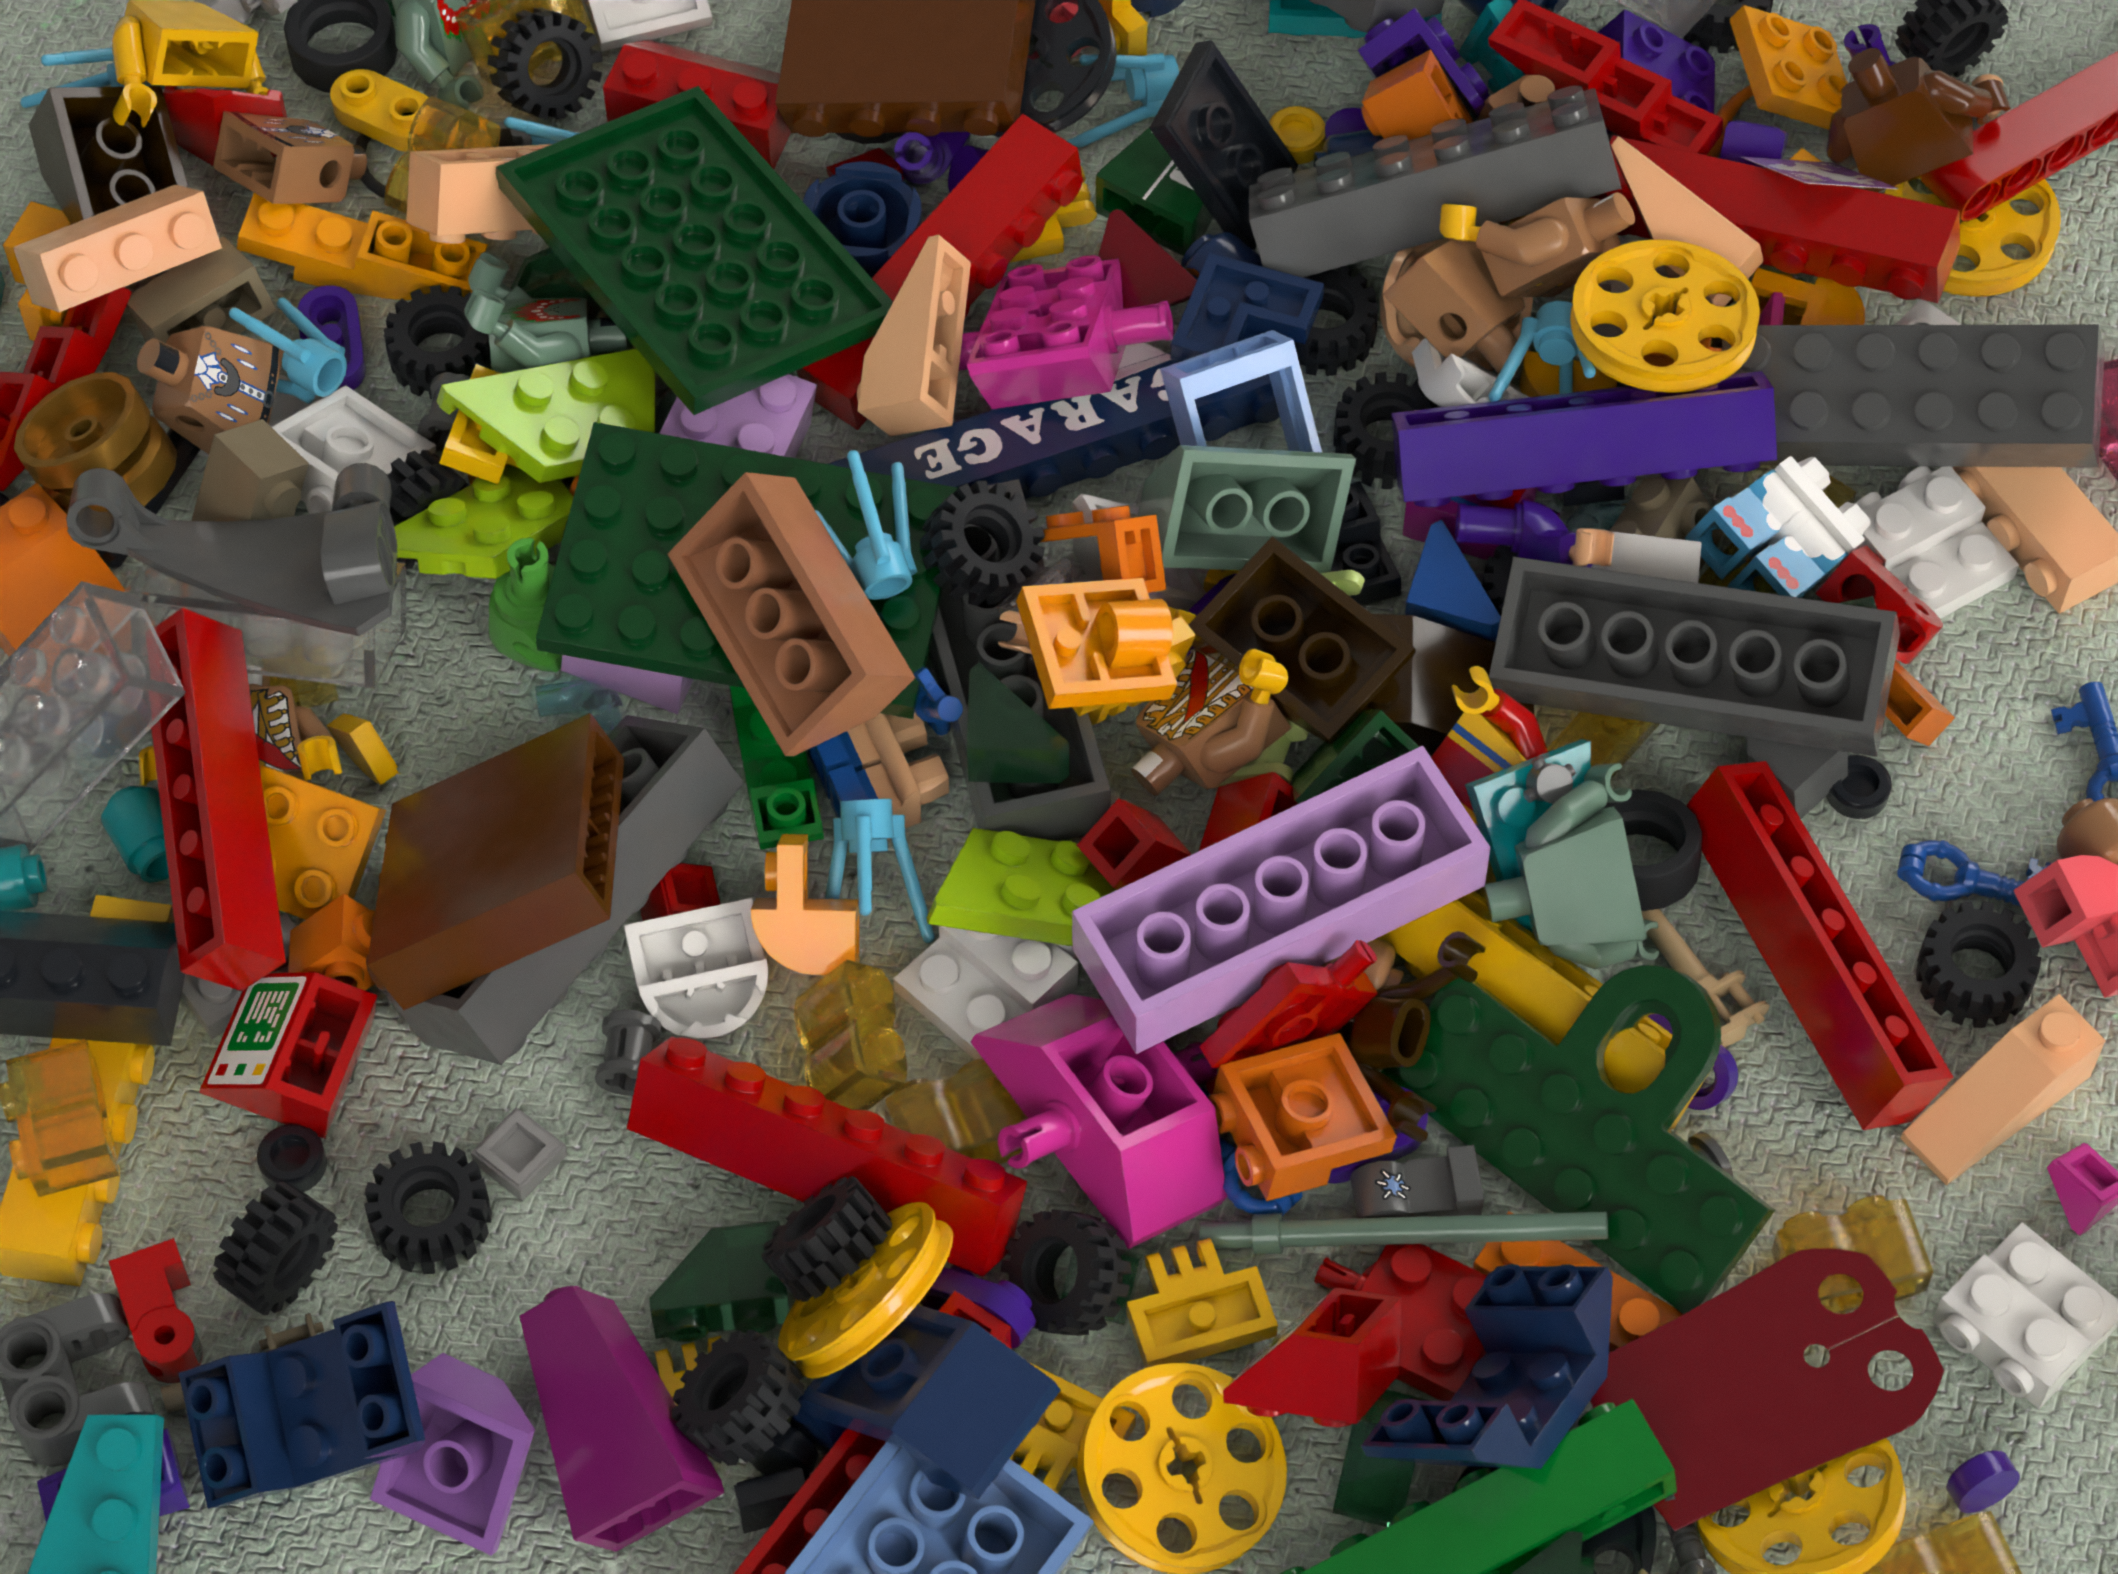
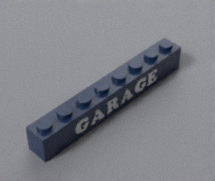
M1247 329L1243 340L1262 334V332ZM1171 359L1116 380L1111 392L987 411L954 422L952 426L932 429L859 453L864 471L892 476V464L900 462L904 467V478L957 488L967 483L971 487L976 481H987L988 486L1019 479L1025 499L1045 497L1061 487L1088 478H1102L1118 468L1145 459H1160L1180 445L1160 370L1163 367L1180 361ZM1269 374L1194 399L1205 441L1207 442L1220 439L1230 431L1257 422L1268 423L1280 418ZM847 457L828 463L830 465L850 468Z

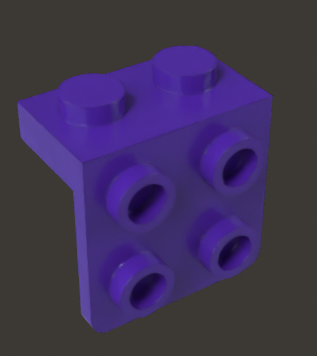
M1413 8L1396 22L1392 18L1386 19L1373 27L1365 35L1364 41L1366 44L1359 48L1358 52L1374 79L1432 50L1455 91L1476 120L1478 119L1485 105L1484 101L1490 96L1489 90L1469 62L1461 68L1455 63L1461 56L1454 47L1455 43L1435 16L1425 22L1416 8Z
M1625 9L1598 31V33L1620 42L1621 58L1672 80L1673 96L1715 114V61L1710 53ZM1606 128L1607 135H1609L1612 131Z

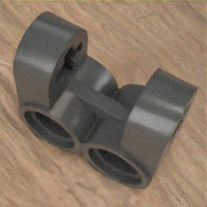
M98 1293L84 1296L26 1317L16 1318L0 1329V1381L9 1408L10 1421L28 1456L38 1464L55 1467L70 1463L87 1415H156L148 1387L140 1382H122L82 1396L79 1394L72 1371V1362L111 1349L124 1341L129 1334L125 1314L120 1299L116 1295ZM38 1354L46 1355L45 1359L36 1367L25 1370L19 1369L20 1364L28 1357ZM55 1413L64 1414L63 1419L52 1428H36L37 1424L44 1417Z

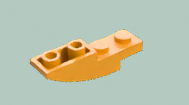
M253 193L237 240V249L294 266L293 280L318 287L327 285L339 286L354 294L399 300L401 298L412 300L410 293L418 289L422 291L423 295L430 293V286L441 285L442 292H448L450 286L461 288L462 297H465L469 292L472 293L473 290L469 286L468 276L475 261L483 252H486L488 245L465 238L463 243L455 244L435 242L429 239V232L406 223L404 219L372 210L369 221L366 223L302 203L272 204L256 193Z

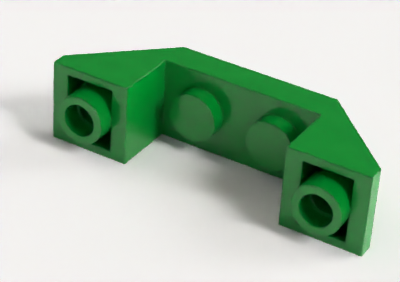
M729 686L753 826L760 850L777 847L782 834H808V842L823 840L824 831L814 780L810 778L806 752L804 751L795 756H785L746 688Z

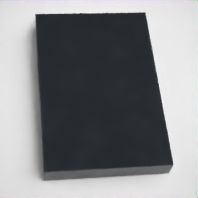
M1212 40L1196 42L1155 116L1150 130L1223 232H1229L1238 236L1255 251L1257 245L1249 221V186L1257 184V179L1267 172L1281 168H1290L1295 173L1299 165Z

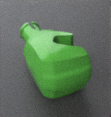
M522 538L515 541L509 547L507 561L510 571L496 579L490 595L489 639L495 648L508 658L525 666L556 673L561 669L562 655L538 651L536 645V635L555 566L548 563V549L541 541L536 546L537 555H535L534 539Z

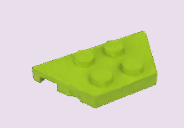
M631 349L441 385L436 402L447 414L450 415L458 408L482 426L479 438L496 451L503 452L512 457L520 469L539 483L580 475L594 422L655 433V370L637 349Z
M507 464L499 484L476 478L473 484L447 498L432 502L424 511L396 525L394 529L397 539V558L417 559L419 573L438 575L456 573L466 577L497 579L510 571L507 552L515 541L522 538H533L535 555H537L536 546L540 541L544 543L547 549L562 541L574 497L560 479L539 483L522 469Z
M972 828L938 891L926 918L928 924L1072 946V911L1117 889L1108 883L1076 846L1077 843L1058 842L1022 836L1011 831L998 832Z

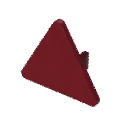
M1116 209L1110 213L1098 256L1101 258V261L1119 258L1123 309L1158 304L1160 301H1167L1171 307L1188 301L1197 280L1122 210Z

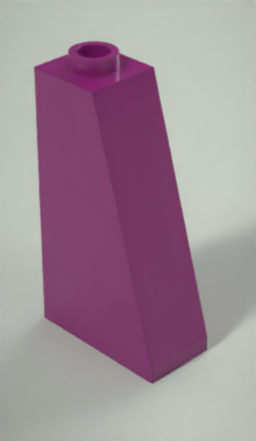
M565 1286L549 1292L544 1297V1302L519 1315L573 1540L617 1552L725 1493L722 1480L707 1455L675 1425L677 1421L672 1418V1409L677 1405L614 1300L583 1290L578 1286Z

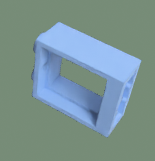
M1271 330L1160 369L1180 445L1207 446L1194 399L1269 374L1288 450L1322 453L1293 339Z

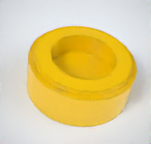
M1302 106L1286 107L1277 111L1269 120L1270 125L1297 164L1313 161L1314 153L1322 151L1325 141V123L1322 117L1312 109Z

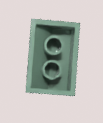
M1179 445L1145 479L1137 517L1157 515L1163 567L1241 570L1273 536L1319 573L1331 572L1356 458L1352 454Z

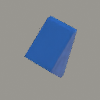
M1443 520L1431 524L1406 600L1405 615H1414L1496 642L1501 616Z

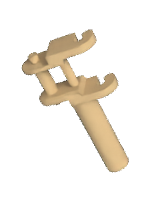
M1660 909L1642 911L1643 919L1658 923L1659 927L1657 929H1649L1646 934L1654 945L1659 948V951L1674 970L1680 971L1697 981L1713 1000L1718 1014L1726 1023V1025L1721 1027L1720 1044L1726 1048L1745 1038L1748 1026L1755 1022L1761 1024L1765 1020L1764 1015L1770 1008L1769 1004L1765 1000L1757 1003L1754 1002L1741 985L1746 978L1743 971L1726 972L1721 976V979L1716 980ZM1731 994L1743 1010L1732 1015L1720 998Z

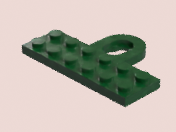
M1643 965L1623 970L1608 979L1598 989L1560 1044H1558L1476 981L1469 983L1461 978H1457L1439 989L1427 1006L1430 1012V1030L1423 1053L1417 1063L1411 1067L1385 1068L1381 1072L1393 1079L1400 1087L1407 1088L1437 1107L1436 1111L1428 1112L1431 1118L1467 1146L1474 1145L1476 1153L1553 1213L1607 1212L1608 1239L1589 1241L1682 1314L1711 1300L1776 1210L1669 1129L1709 1074L1720 1049V1019L1716 1006L1707 991L1693 978L1674 969L1656 965ZM1659 1014L1664 1016L1672 1028V1040L1665 1050V1067L1658 1077L1644 1090L1636 1093H1625L1617 1089L1607 1078L1604 1069V1053L1609 1042L1619 1032L1635 1028L1648 1015Z

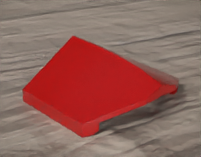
M165 86L163 92L177 145L211 166H214L224 111L287 118L282 92L269 89L267 95L233 90L178 89L177 86ZM270 152L273 158L277 157L276 154Z

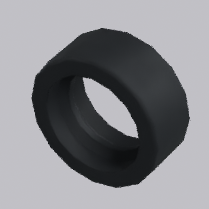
M298 0L287 12L283 29L293 70L305 84L330 93L334 81L348 71L367 69L386 76L395 64L398 51L395 45V27L389 4L385 0ZM342 22L359 23L373 29L375 32L366 44L356 50L345 53H323L308 46V42L315 33L329 25Z
M1634 789L1631 790L1632 796L1629 800L1607 803L1605 808L1614 806L1622 816L1626 836L1635 834L1654 836L1669 843L1677 851L1675 856L1662 863L1646 866L1632 865L1641 911L1666 908L1683 899L1697 883L1701 863L1702 831L1696 815L1682 801L1662 792Z

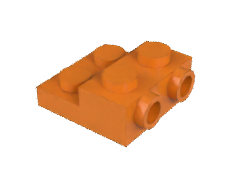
M1340 1033L1220 1065L1213 1093L1208 1097L1216 1110L1219 1134L1230 1132L1238 1146L1235 1151V1163L1242 1182L1248 1187L1258 1184L1266 1202L1327 1185L1332 1169L1391 1153L1397 1138Z

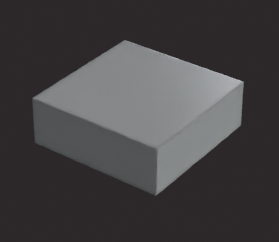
M516 1107L471 1152L472 1160L476 1162L481 1170L523 1201L567 1156V1150L564 1143Z

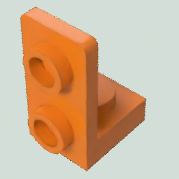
M1129 505L1091 510L1093 519L1091 523H1084L1083 511L1045 516L1047 528L1043 529L1044 538L1040 542L1097 536L1103 581L1143 578L1148 593L1166 590L1156 514L1131 517Z

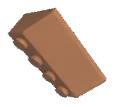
M745 472L667 554L785 756H795L874 719L915 679L914 674L796 478Z

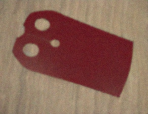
M1825 1248L1797 1251L1680 1317L1609 1353L1608 1377L1590 1400L1593 1409L1605 1403H1614L1617 1407L1632 1398L1675 1469L1677 1492L1674 1493L1675 1499L1669 1501L1663 1499L1653 1504L1674 1531L1777 1483L1902 1432L1913 1426L1923 1416L1937 1393L1944 1374L1943 1366L1923 1329L1913 1328L1898 1316L1895 1307V1295L1898 1291L1868 1254ZM1836 1274L1854 1278L1860 1284L1863 1291V1301L1860 1306L1853 1312L1838 1314L1826 1309L1819 1298V1287L1826 1278ZM1814 1344L1824 1346L1829 1350V1362L1823 1367L1816 1368L1810 1366L1804 1359V1352L1807 1347ZM1886 1350L1897 1351L1910 1361L1913 1368V1377L1907 1386L1896 1391H1889L1876 1386L1872 1382L1868 1374V1364L1871 1358L1878 1352Z

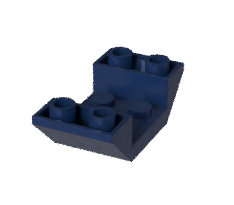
M1515 1264L1497 1266L1485 1278L1483 1286L1464 1309L1486 1354L1474 1365L1471 1374L1450 1401L1395 1400L1383 1412L1379 1423L1361 1445L1366 1457L1432 1465L1541 1469L1608 1377L1613 1277L1608 1267L1573 1266L1570 1264L1560 1266H1518Z
M395 1301L383 1302L334 1319V1329L274 1350L261 1353L230 1355L179 1373L208 1509L315 1485L419 1451L426 1439Z
M916 1305L910 1314L888 1336L862 1357L833 1374L815 1378L804 1391V1395L799 1397L798 1402L801 1404L798 1414L792 1416L789 1424L791 1425L790 1427L807 1436L813 1443L830 1449L846 1429L904 1447L932 1484L979 1499L988 1486L996 1479L1000 1470L1031 1429L1039 1422L1043 1413L1061 1390L1055 1381L974 1321Z

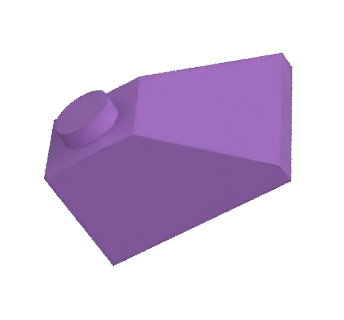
M441 1353L411 1374L426 1441L418 1452L380 1464L370 1500L492 1556L498 1550L535 1428L502 1379Z

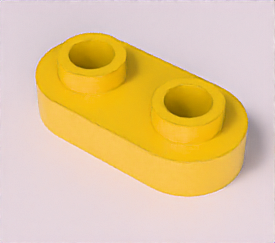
M356 69L339 76L331 87L330 97L334 115L341 124L396 150L404 152L422 150L431 145L439 135L440 123L434 101L427 95L372 70ZM408 112L413 113L412 115H409V116H402L404 113H408Z

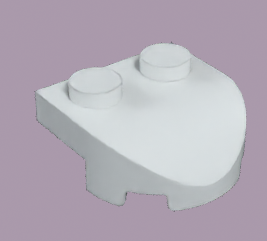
M1426 338L1413 350L1412 355L1419 379L1418 385L1429 400L1440 407L1491 402L1488 396L1498 375L1466 357L1461 359L1451 353L1445 358ZM1510 382L1499 401L1529 397L1521 393L1520 387Z
M752 898L624 925L639 999L647 1014L656 1017L661 1022V1028L682 1038L695 1040L713 1039L736 1031L755 1014L766 991L768 964L763 947L752 925L750 910L753 905Z

